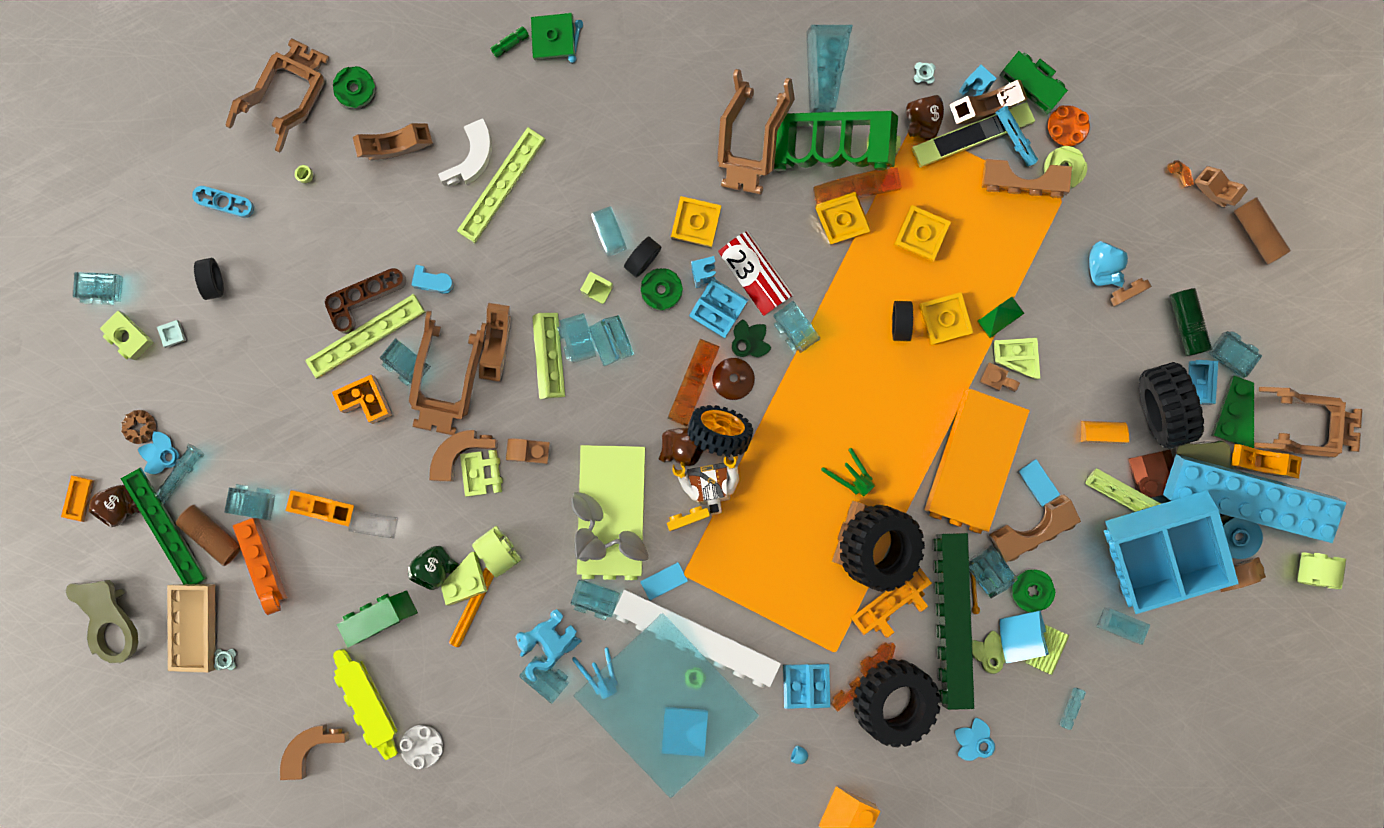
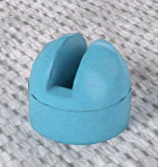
M795 746L791 754V762L795 764L806 763L808 760L807 751L800 746Z

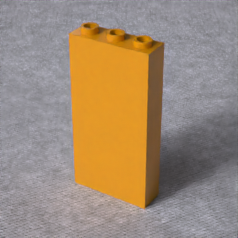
M965 389L924 509L930 512V517L941 520L942 517L950 519V524L958 527L965 524L970 526V531L981 534L982 531L989 532L1030 410L973 389Z

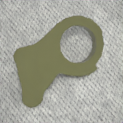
M1203 441L1177 447L1176 454L1234 469L1230 461V445L1224 441ZM1220 514L1222 523L1235 518Z
M110 580L86 584H69L65 590L68 599L75 602L90 618L87 642L92 655L96 653L102 660L109 663L120 664L130 659L137 651L139 641L138 632L133 622L116 603V599L125 594L124 590H115L114 583ZM108 623L118 625L125 636L124 649L120 654L111 651L105 643L104 631Z

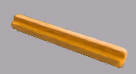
M485 568L482 574L486 589L488 590L494 575ZM486 592L470 598L449 641L452 646H461Z

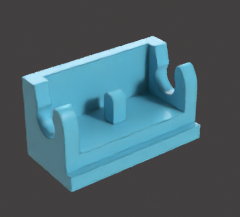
M980 65L965 80L959 92L965 95L969 89L976 90V95L974 96L982 95L985 91L988 92L997 78L983 65Z
M714 256L691 261V270L696 288H700V285L708 284L712 278L715 279L712 276L716 274V271H711L715 269Z
M1189 361L1188 374L1196 387L1200 404H1216L1218 361Z

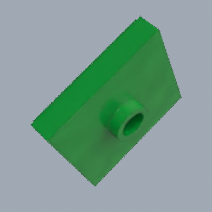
M572 13L531 17L532 53L534 60L575 56L574 19Z

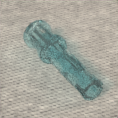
M191 444L186 446L187 450L181 458L176 460V467L156 492L163 505L184 476L194 470L193 466L198 459L204 456V453Z

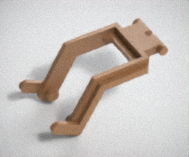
M292 38L288 43V46L291 47L288 53L282 55L276 52L271 55L254 90L233 100L226 121V127L232 128L237 114L241 112L247 113L252 106L260 103L277 70L283 68L308 80L310 87L299 108L281 118L275 117L272 122V127L276 128L275 133L279 135L275 151L279 153L284 147L289 129L305 121L325 83L323 75L318 70L321 64H327L330 58L315 49H311L309 55L306 54L309 47Z
M735 69L733 79L736 93L720 118L717 161L719 162V167L727 168L726 179L723 178L721 186L740 190L743 184V191L761 195L763 186H759L761 175L766 176L774 170L777 130L795 100L792 79H785V92L779 93L777 96L778 104L765 125L763 159L757 161L733 156L730 152L732 124L747 98H752L754 95V89L750 88L749 82L743 81L741 70Z
M427 311L424 333L415 362L409 396L411 409L420 411L419 419H414L413 427L431 431L432 425L437 426L436 432L454 435L456 427H452L453 418L462 420V417L466 416L469 411L475 374L485 340L487 323H482L481 330H477L476 334L470 333L468 344H472L473 348L465 375L462 397L460 401L450 403L427 398L420 391L433 336L439 337L441 331L440 326H435L436 320H431L432 311Z
M1259 387V392L1277 393V396L1281 398L1282 404L1298 403L1326 406L1331 412L1329 441L1323 447L1301 445L1290 440V434L1279 433L1278 439H1274L1273 443H1254V447L1282 449L1293 454L1332 458L1342 453L1343 446H1350V451L1359 452L1361 433L1354 432V428H1361L1362 409H1353V413L1345 411L1346 402H1343L1341 398L1299 394L1291 388Z

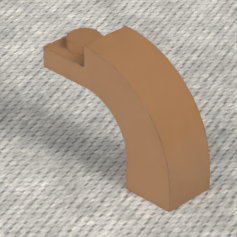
M1016 80L992 92L979 96H966L949 105L957 124H969L995 115V112L1004 106H1008V109H1011V107L1028 100L1021 80Z
M411 123L402 129L390 133L357 134L353 137L357 157H368L369 160L393 158L421 150L433 144L428 123Z
M488 303L485 342L479 362L480 379L501 380L509 340L510 306Z
M475 430L462 431L452 435L436 450L430 465L429 480L454 482V466L460 454L474 448L497 449L498 440L492 439V435H480V439H477V431Z
M321 724L298 734L288 744L283 753L280 764V780H300L307 777L306 760L310 750L317 744L345 743L349 740V732H342V728H332L327 732V724Z

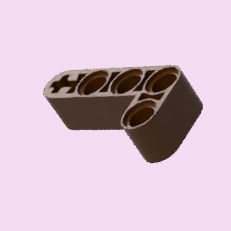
M396 268L388 269L328 295L325 299V307L335 329L343 334H349L354 331L356 323L351 310L402 289L406 284L405 275ZM394 275L399 277L396 284L392 282ZM380 283L379 291L371 292L372 284ZM355 291H360V298L356 301H352V293ZM335 299H340V307L333 309L332 302ZM348 318L349 325L342 329L340 327L341 320Z

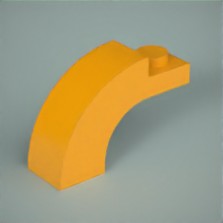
M1235 444L1231 465L1245 471L1299 479L1302 457L1263 451Z
M291 490L285 511L349 526L354 505Z

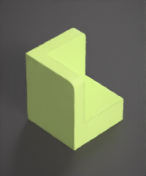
M590 272L580 291L582 294L604 304L614 286L613 283Z

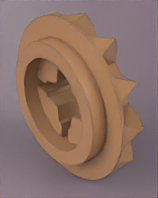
M133 410L126 414L121 422V432L125 439L135 444L148 442L152 438L153 432L156 431V423L153 416L143 410ZM136 420L140 424H146L140 428L139 433L137 430L130 429L136 425Z

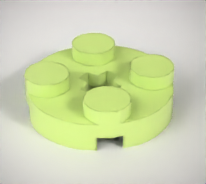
M1063 146L1055 149L1047 156L1044 162V174L1050 165H1064V163H1068V166L1072 167L1070 189H1072L1085 178L1087 162H1085L1083 154L1078 149L1071 146Z

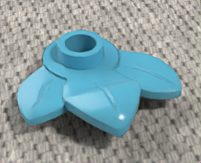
M153 432V443L138 448L141 457L148 462L144 471L149 474H159L165 468H172L178 464L180 459L179 452L172 447L171 439L161 432ZM169 453L172 454L171 461H167L166 456Z
M975 718L972 728L963 727L955 730L956 739L963 746L958 752V756L962 759L973 761L978 757H990L994 753L995 743L990 738V728L981 719ZM987 743V749L982 751L980 745Z

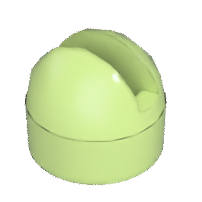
M301 165L295 170V178L301 183L306 184L312 181L314 177L313 171L308 166Z

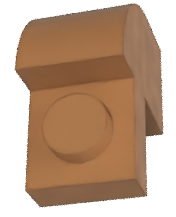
M1207 166L1194 181L1203 194L1222 207H1225L1227 204L1235 206L1248 191L1244 184L1230 181L1221 169Z
M508 439L506 461L548 464L550 442Z
M1252 558L1234 565L1239 584L1220 589V591L1225 592L1261 582V579L1266 578L1260 558Z

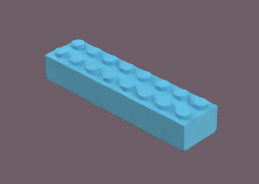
M1178 454L1175 456L1163 493L1165 497L1173 501L1208 490L1220 514L1329 543L1334 541L1346 506L1345 501L1335 496Z

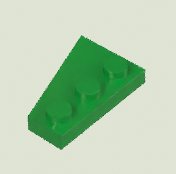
M1237 376L1231 377L1212 433L1213 437L1233 444L1254 448V382Z

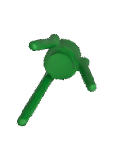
M849 448V452L862 474L859 475L848 463H845V467L856 478L853 481L855 486L826 468H821L822 472L852 490L855 495L860 493L862 496H865L875 486L871 481L873 478L867 473L852 448Z

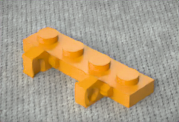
M919 568L918 572L915 571L913 573L914 577L910 581H905L904 586L896 587L893 591L883 592L851 617V620L863 635L873 629L875 632L880 630L888 638L895 632L887 621L890 620L889 616L906 603L908 605L913 603L919 612L928 607L922 599L925 595L923 590L932 582L921 568Z

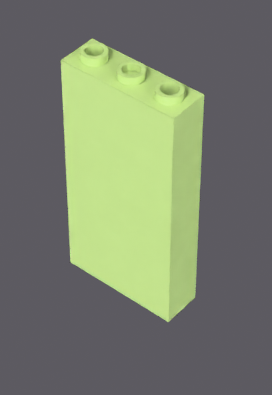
M581 445L579 492L595 499L603 511V519L595 521L592 529L593 534L604 545L619 539V534L622 531L633 532L643 541L645 447ZM578 517V530L581 528L588 529L590 521H584ZM614 544L606 548V556L601 560L589 559L584 562L577 559V574L582 575V579H595V575H603V579L616 580V575L625 576V580H637V576H642V561L624 556L619 550V544Z

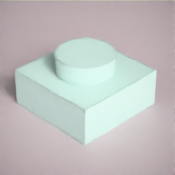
M178 320L157 327L163 347L165 348L186 341L180 321Z

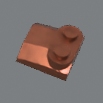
M1171 450L1129 458L1128 461L1135 489L1150 498L1163 495L1174 462Z

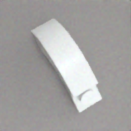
M483 118L464 126L470 141V152L464 162L438 174L444 186L447 184L448 186H453L459 183L461 178L468 185L480 177L487 168L492 153V140Z

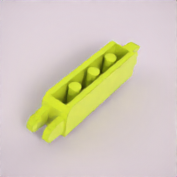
M345 649L336 650L333 658L338 669L334 671L336 674L334 680L339 688H343L346 694L344 695V700L349 707L352 706L355 712L353 715L354 720L358 726H362L365 732L363 734L365 742L368 746L371 745L372 748L376 747L385 760L398 754L393 738L396 737L398 730L363 661H352Z

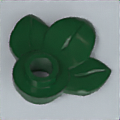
M742 319L735 325L733 331L735 339L732 342V351L736 356L746 357L751 355L753 357H762L771 350V346L763 341L766 335L765 324H756L749 327L748 323ZM740 343H744L746 345V349L741 351L739 350L738 345Z

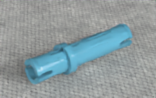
M1008 106L1000 108L995 113L1015 145L1014 149L1019 151L1027 167L1035 164L1039 159L1030 146V140L1025 138Z

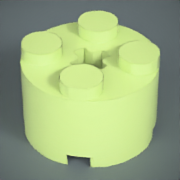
M498 526L493 527L472 544L480 560L483 559L487 569L496 578L522 560L515 550H511L514 545L507 536L503 539L504 535Z
M1302 552L1297 582L1317 587L1342 589L1346 559L1340 557L1330 558L1328 555L1320 553Z

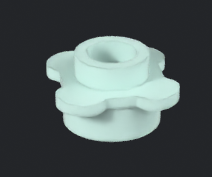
M916 63L914 81L932 84L935 80L933 76L936 69L933 63Z
M217 649L214 653V668L216 670L228 669L230 671L235 669V650L223 651L222 649Z

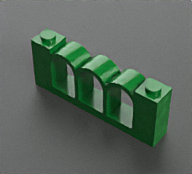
M893 111L787 113L777 130L774 170L786 171V168H794V163L799 167L808 168L818 163V161L834 168L841 166L847 160L857 167L872 165L875 170H887V167H895L898 115ZM870 125L867 151L861 157L853 158L851 156L853 126ZM813 126L811 150L804 158L797 159L795 155L797 127ZM825 126H841L839 151L833 157L826 159L823 156Z

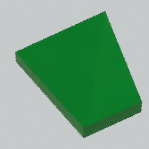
M1010 297L977 322L987 336L991 338L1025 313L1014 298Z

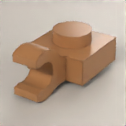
M990 362L980 380V383L997 391H1000L1003 386L1015 392L1020 382L1006 377L1009 371Z

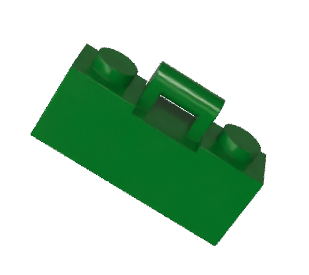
M1018 51L999 76L1008 83L1021 80L1027 98L1045 113L1049 114L1068 90L1062 81L1052 78L1056 70L1041 58L1035 64L1028 54ZM1037 68L1041 69V70H1042L1045 74H1047L1048 76L1044 75V74H1043L1041 71H1039Z

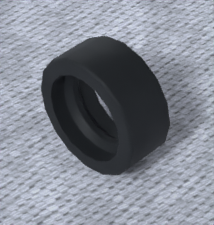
M648 236L632 252L625 262L624 268L636 278L639 277L654 261L662 247Z
M212 257L197 260L194 263V276L201 297L204 300L223 296V279L216 260Z
M894 301L892 313L893 341H911L913 331L912 301Z

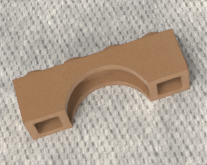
M986 159L983 168L982 188H987L988 192L1008 190L1009 194H1021L1022 191L1029 192L1031 196H1042V193L1051 194L1050 197L1063 198L1064 195L1067 196L1070 192L1072 167L1050 165L1041 177L1027 180L1015 175L1008 161Z
M1063 494L1045 504L1044 517L1035 528L1029 531H1017L1006 525L989 534L999 557L1005 562L1014 561L1024 552L1032 551L1039 544L1055 539L1059 533L1073 529L1081 520L1071 499Z

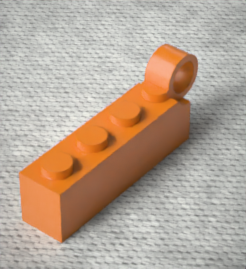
M251 518L232 525L264 612L270 615L281 611L279 601L287 599V595L259 518Z

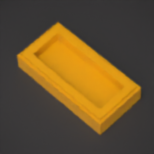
M71 475L61 517L84 522L94 480Z

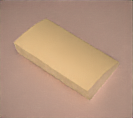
M215 584L167 585L168 671L208 673L216 670L214 668Z

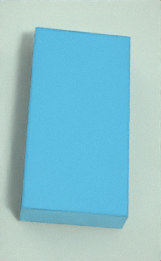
M1036 459L1017 471L1041 507L1060 495Z
M679 562L640 581L649 600L688 582Z

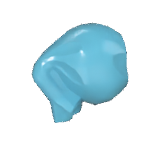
M1102 241L1095 243L1089 255V268L1093 283L1097 286L1116 285L1122 287L1125 280L1124 274L1121 271L1126 268L1128 263L1127 252Z

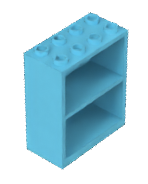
M1208 490L1105 521L1107 529L1103 531L1107 543H1109V551L1115 563V571L1121 583L1120 587L1128 608L1133 607L1135 614L1239 584L1219 510Z

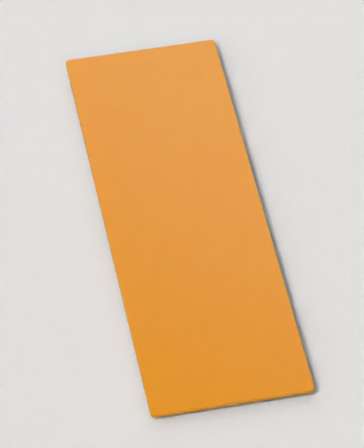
M909 133L895 157V167H890L866 214L870 225V232L855 236L747 451L738 465L739 482L734 493L730 495L729 500L720 501L722 513L712 516L684 571L685 577L831 652L838 650L852 622L851 617L856 614L869 588L853 580L842 565L832 562L839 541L837 540L843 522L846 520L852 501H856L867 506L884 505L904 513L907 512L958 411L965 389H969L995 337L994 335L989 338L977 321L1010 297H1015L1062 203L1061 198L1050 197L1051 194L1042 193V196H1031L1029 192L1022 191L1021 194H1009L1008 190L988 192L987 188H982L985 160L965 150L920 168L912 152V147L929 140L919 136L910 137ZM912 205L951 222L933 262L894 245ZM962 292L973 334L931 345L920 303ZM894 301H912L913 331L911 341H893L892 313ZM849 448H852L867 473L873 478L871 481L875 486L865 496H862L860 493L855 495L852 490L822 472L821 468H826L855 486L853 481L856 478L845 467V463H848L859 475L862 474L849 452ZM890 532L882 535L875 545L873 552L875 565L883 560L891 544Z

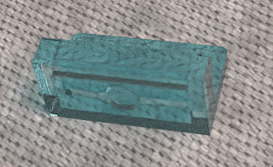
M619 315L605 318L589 327L603 366L634 355Z

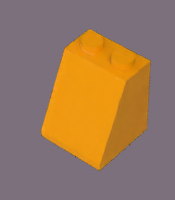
M836 786L819 823V827L873 828L880 810L876 804Z

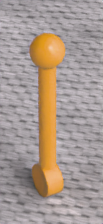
M973 569L970 570L974 606L972 613L979 614L976 571Z

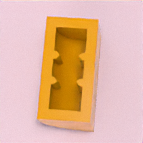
M1081 421V442L1129 443L1128 426L1125 422Z

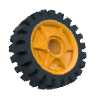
M707 405L706 407L700 406V409H695L689 422L687 434L690 436L691 441H695L694 444L696 446L701 445L700 449L704 451L708 449V453L713 454L716 452L718 456L724 454L726 457L731 455L735 457L747 451L753 435L752 424L748 423L749 420L743 418L742 414H735L736 411L734 410L728 411L726 407L720 409V406L717 405L714 408L711 405Z

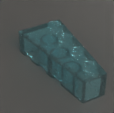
M811 25L806 32L810 113L833 112L836 108L841 76L844 70L845 57L853 25Z

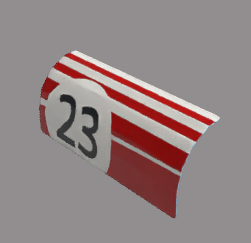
M749 231L740 234L718 251L763 316L793 296Z

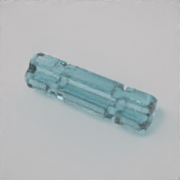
M1079 688L1073 689L1071 694L1073 697L1069 699L1064 711L1065 717H1062L1060 722L1061 727L1068 730L1072 729L1074 725L1073 719H1076L1082 704L1080 701L1084 699L1086 694L1084 690Z

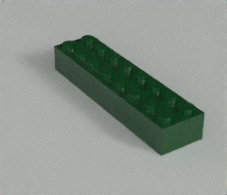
M968 533L936 534V538L933 539V551H937V560H934L933 567L934 573L938 575V581L934 582L935 594H938V603H935V614L939 616V625H936V637L940 638V646H937V659L941 661V668L937 669L938 681H941L942 690H938L941 698L940 703L948 710L975 709Z

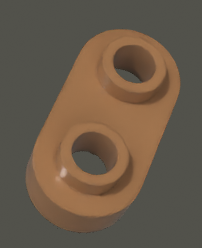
M1140 278L1131 283L1132 288L1126 291L1124 288L1113 292V298L1110 299L1113 306L1151 288L1149 280L1144 281Z

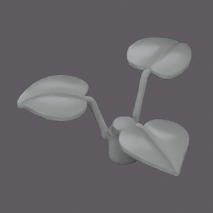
M573 493L571 505L574 513L580 519L590 521L588 529L581 528L576 532L574 542L576 559L584 562L589 559L601 560L606 556V548L614 544H619L620 552L630 559L637 561L649 559L643 541L639 536L630 531H622L619 534V539L604 545L592 532L595 521L603 519L601 506L587 494Z

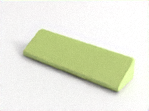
M558 313L535 314L532 316L539 398L565 397Z

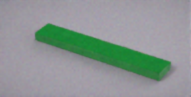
M140 467L120 478L182 583L198 584L205 580V574L142 468Z

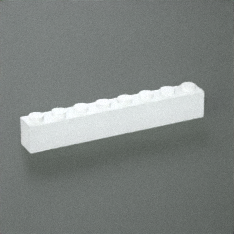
M624 589L614 610L617 620L626 624L631 621L637 624L636 629L645 633L650 630L656 633L655 637L664 642H667L669 639L675 642L674 646L685 652L688 648L695 652L694 656L704 661L706 658L714 661L713 665L723 670L726 667L733 669L734 675L745 679L746 676L754 679L752 683L763 689L765 685L771 686L781 665L780 662L626 589Z

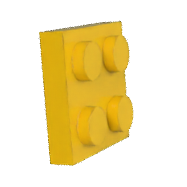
M856 192L816 205L815 209L830 244L870 232V225Z
M680 196L671 238L712 248L722 205Z
M912 205L894 245L933 262L951 222Z
M962 292L920 303L931 345L973 334Z
M701 505L690 509V514L682 517L681 513L669 517L670 522L667 523L669 531L710 517L708 509H703Z

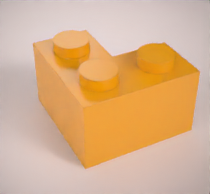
M368 375L332 392L337 406L342 413L350 412L362 406L368 422L372 424L392 416L378 381L373 375Z

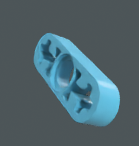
M198 186L192 193L193 200L203 207L241 218H248L254 212L253 203L241 196L206 186ZM205 191V194H207L210 197H213V200L211 201L209 199L203 198V200L201 201V198H199L198 196L199 194H203ZM226 196L229 199L228 205L223 208L219 207V198ZM245 202L248 210H243V213H241L239 208L234 207V203L242 206Z

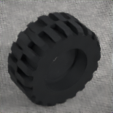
M1175 362L1145 370L1139 377V394L1146 420L1155 439L1158 440L1162 447L1168 449L1198 441L1204 432L1203 410L1196 387L1187 370L1181 364Z
M884 505L866 507L864 512L859 511L855 515L856 518L848 522L847 530L843 531L842 536L844 538L843 541H840V549H842L840 559L844 562V570L848 572V575L853 580L877 591H893L896 587L904 586L905 581H910L914 577L913 573L915 571L918 572L920 560L923 561L924 557L922 549H925V542L922 541L924 535L922 530L919 529L918 522L907 513ZM890 532L891 545L889 552L881 562L875 565L873 559L875 545L882 535Z
M889 659L888 663L882 661L877 664V668L871 667L867 671L868 675L866 677L862 676L860 679L861 685L860 687L857 686L854 692L857 695V698L853 699V706L857 708L854 710V714L859 720L860 726L881 744L897 748L901 747V744L904 747L910 746L912 741L917 743L922 740L921 736L927 735L931 731L929 729L931 725H935L937 721L935 717L936 714L940 713L941 708L938 705L941 702L940 694L937 693L938 687L927 673L913 663L902 659L899 661ZM909 687L910 701L904 712L895 718L884 719L883 707L888 696L896 689Z

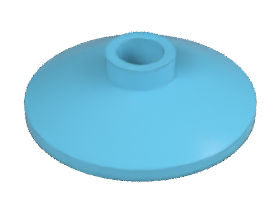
M1232 518L1223 525L1232 558L1246 559L1258 552L1263 542V533L1257 523ZM1242 533V538L1240 540H1236L1235 538L1236 534Z

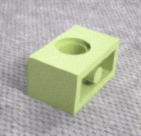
M117 311L100 328L105 333L103 338L111 345L115 343L120 348L118 352L125 359L137 360L154 343L121 311ZM128 332L129 339L123 342L122 335Z

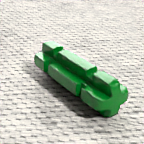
M521 26L515 33L512 32L500 40L499 44L496 43L491 46L490 50L495 57H499L503 54L504 50L508 51L520 43L519 40L523 41L529 34Z

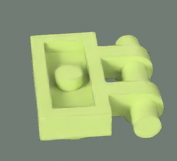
M489 450V459L484 460L481 451L460 454L465 497L487 494V485H493V493L502 492L501 484L503 479L500 477L499 465L501 463L500 458L497 457V450ZM484 466H490L492 478L485 479Z

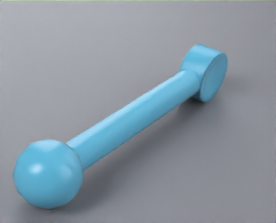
M582 20L575 21V54L580 28L583 27ZM569 56L568 60L574 63L576 56Z

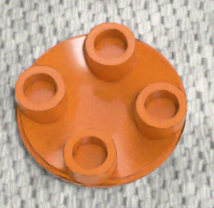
M1061 105L1052 112L1048 119L1050 136L1055 142L1063 146L1080 144L1086 139L1090 130L1089 115L1075 106Z

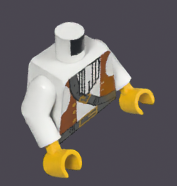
M725 456L724 463L687 469V473L685 472V464L681 462V470H677L674 464L672 468L673 474L678 476V480L687 495L701 505L708 504L710 515L722 513L720 501L729 500L730 495L734 493L739 482L738 466L736 464L738 456L733 457L734 460H729Z

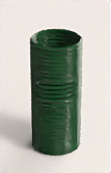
M1196 288L1170 294L1169 297L1173 313H1175L1179 334H1181L1185 356L1212 350L1207 327L1203 325L1205 324L1203 311H1201Z

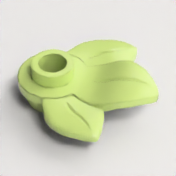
M991 631L985 638L984 643L976 640L972 641L973 657L982 663L983 669L990 674L1000 672L1003 664L1006 663L1000 635L995 631ZM991 659L996 661V666L991 665Z

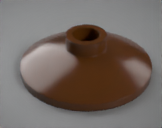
M728 358L721 361L716 366L712 377L716 392L729 400H739L747 396L751 392L755 381L751 366L739 358ZM732 374L737 375L738 380L736 382L730 381Z

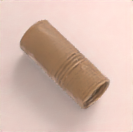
M1256 197L1234 210L1247 234H1249L1248 236L1253 240L1265 263L1270 264L1291 250L1288 248L1289 246H1287L1288 244H1286L1282 235L1277 231L1278 229H1276L1266 210H1264V206Z
M196 505L189 506L176 521L177 527L184 531L188 537L192 538L197 545H200L204 551L208 552L222 566L229 564L241 550L239 543L221 529L218 524L214 523Z

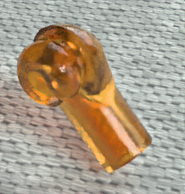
M1174 160L1168 164L1169 173H1178L1181 176L1183 188L1194 185L1188 166L1179 160Z

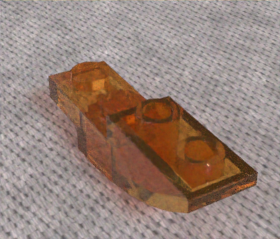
M896 167L840 178L814 186L813 190L816 204H820L856 192L858 198L900 190L902 186L898 168Z
M703 339L699 340L667 419L688 426L720 346Z
M884 642L876 649L877 654L872 658L867 656L859 663L861 667L858 670L864 677L868 675L867 671L871 667L877 668L878 663L882 661L888 663V660L893 658L896 647L894 643L890 642L887 644V642ZM859 676L849 682L850 687L846 691L840 690L832 697L834 701L831 702V705L837 712L853 698H857L854 692L856 687L861 685V678Z

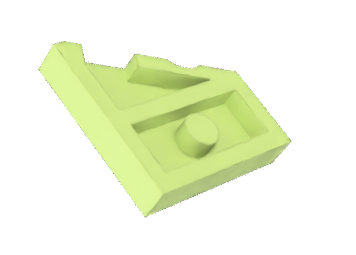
M1037 338L993 341L995 363L1031 378L1040 379Z
M471 552L441 585L446 605L451 606L487 592L476 552Z

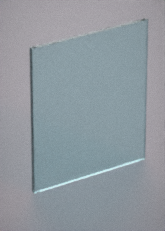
M664 613L660 614L573 695L670 799L759 716Z

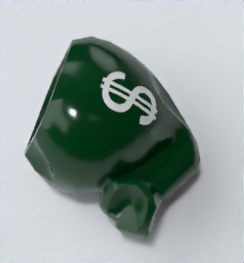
M433 546L420 553L411 561L408 568L409 580L426 589L435 590L446 580V573L451 574L459 566V563L452 560L442 546Z

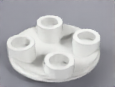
M426 725L410 728L405 732L400 742L402 758L415 769L428 768L434 765L440 759L443 752V741L440 734L432 727Z

